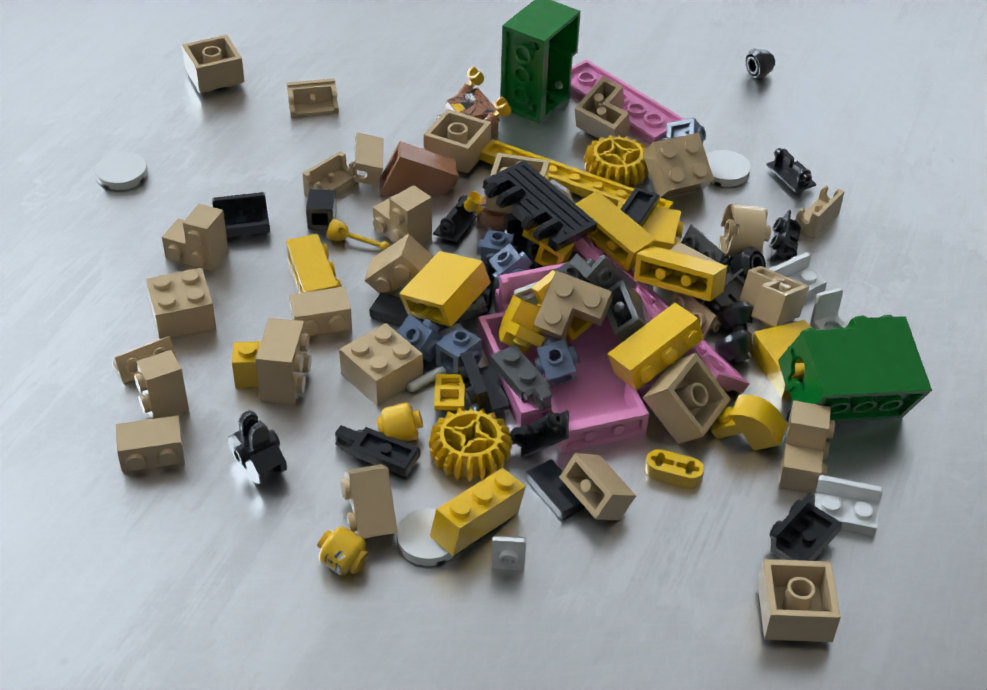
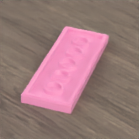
M585 60L572 67L570 94L579 100H582L603 76L622 85L624 106L621 109L629 113L630 132L649 144L666 138L667 123L685 120L589 60Z

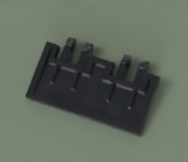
M525 160L483 181L482 188L485 189L484 194L488 198L498 196L496 204L502 209L512 205L511 213L522 222V228L526 231L536 228L533 238L539 242L549 237L548 246L555 252L596 230L597 222Z

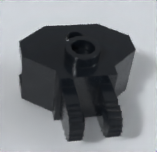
M249 410L240 415L238 421L239 431L227 437L228 445L237 463L252 482L260 484L265 481L264 473L272 469L282 473L287 470V464L279 448L280 440L273 429L269 430L261 420H258V415L253 410Z

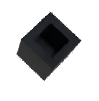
M309 189L306 205L307 228L328 230L330 222L336 219V190Z

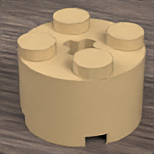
M728 204L721 221V227H724V236L720 235L719 237L720 250L733 258L747 247H755L763 254L764 241L768 242L771 236V226L766 225L768 209L766 207Z

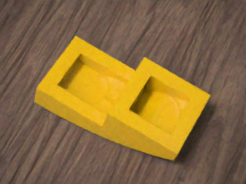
M436 374L434 410L458 411V408L464 411L465 384L462 381L461 375Z

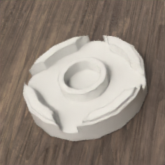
M714 150L706 154L714 177L713 184L716 181L721 183L723 187H733L747 181L751 164L742 154L730 150Z
M128 152L115 153L104 157L96 164L95 175L98 183L103 187L107 185L112 190H127L140 184L142 178L145 179L147 177V165L145 160L137 154Z
M433 508L415 510L406 515L398 525L396 541L401 554L405 559L417 565L434 566L439 561L445 559L446 562L454 557L430 537L436 509Z

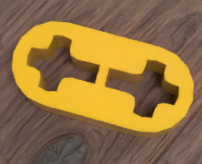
M657 449L652 450L646 456L645 472L650 478L684 488H696L702 483L704 466L696 458Z

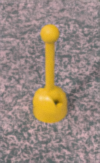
M333 219L330 222L327 230V239L340 242L349 237L379 247L381 251L390 247L387 241L378 242L349 232L346 223L337 219Z

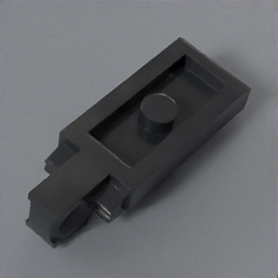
M340 425L335 432V445L344 449L346 453L374 465L382 464L388 467L389 471L407 477L420 457L419 447L394 437H388L368 427L355 431Z

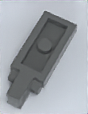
M516 345L490 355V363L521 401L531 399L540 411L552 407L551 397H553V394L550 392L548 381Z

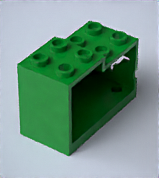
M533 0L502 25L500 97L506 99L511 107V113L540 124L550 115L552 110L555 111L570 97L572 59L578 53L580 10L552 0Z
M861 315L852 318L845 328L835 327L827 330H817V328L805 329L800 332V335L778 359L787 392L791 394V405L794 400L831 407L830 420H835V422L903 418L932 391L906 316L893 317L892 315H883L867 318ZM796 363H804L805 375L803 382H800L797 378H791L795 374Z

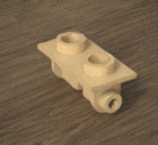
M678 292L673 293L668 305L671 306L673 303H677L699 318L704 339L709 331L717 332L722 325L717 316L695 297Z
M170 336L114 356L112 364L115 371L119 372L122 383L134 380V375L139 374L136 361L168 350H172L175 355Z

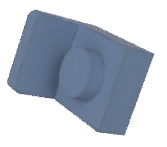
M695 118L667 123L666 138H675L699 132L703 143L706 140V131Z

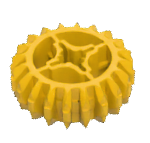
M611 135L608 138L600 137L599 141L594 140L592 145L587 147L584 156V168L588 173L626 186L636 187L637 183L643 184L644 179L648 178L649 171L643 155L647 148H645V144H639L638 139L631 140L629 136L626 138L620 137V135L618 137H612Z
M470 407L469 411H462L458 408L456 414L447 412L445 418H438L436 425L432 426L429 438L430 456L432 461H435L437 469H444L446 476L455 474L457 481L461 477H467L469 482L473 477L483 480L485 474L492 475L496 470L503 468L505 463L509 461L512 449L509 427L505 426L503 419H497L494 412L486 414L484 408L479 412L473 411L472 407Z

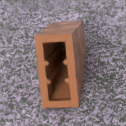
M399 141L380 177V195L394 196L413 185L427 195H446L450 187L455 186L458 181L459 172L456 168V160Z

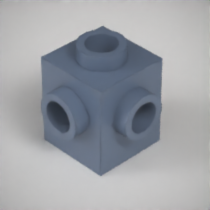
M488 230L484 240H479L477 255L481 256V261L491 265L489 259L509 243L518 251V247L514 246V234Z
M510 243L489 259V262L496 270L492 275L498 283L500 275L531 270L529 266L533 264L524 251L518 254Z
M410 314L397 332L423 354V359L432 362L436 356V343L444 337L438 333L440 327L427 318L423 322Z
M461 326L457 327L436 343V365L443 366L450 374H460L458 367L463 365L460 353L472 350L478 365L482 358V339Z
M557 338L547 340L542 343V347L536 348L540 357L534 359L536 367L542 375L546 374L550 388L579 379L574 364L579 363L574 346L567 347L565 338L561 340Z

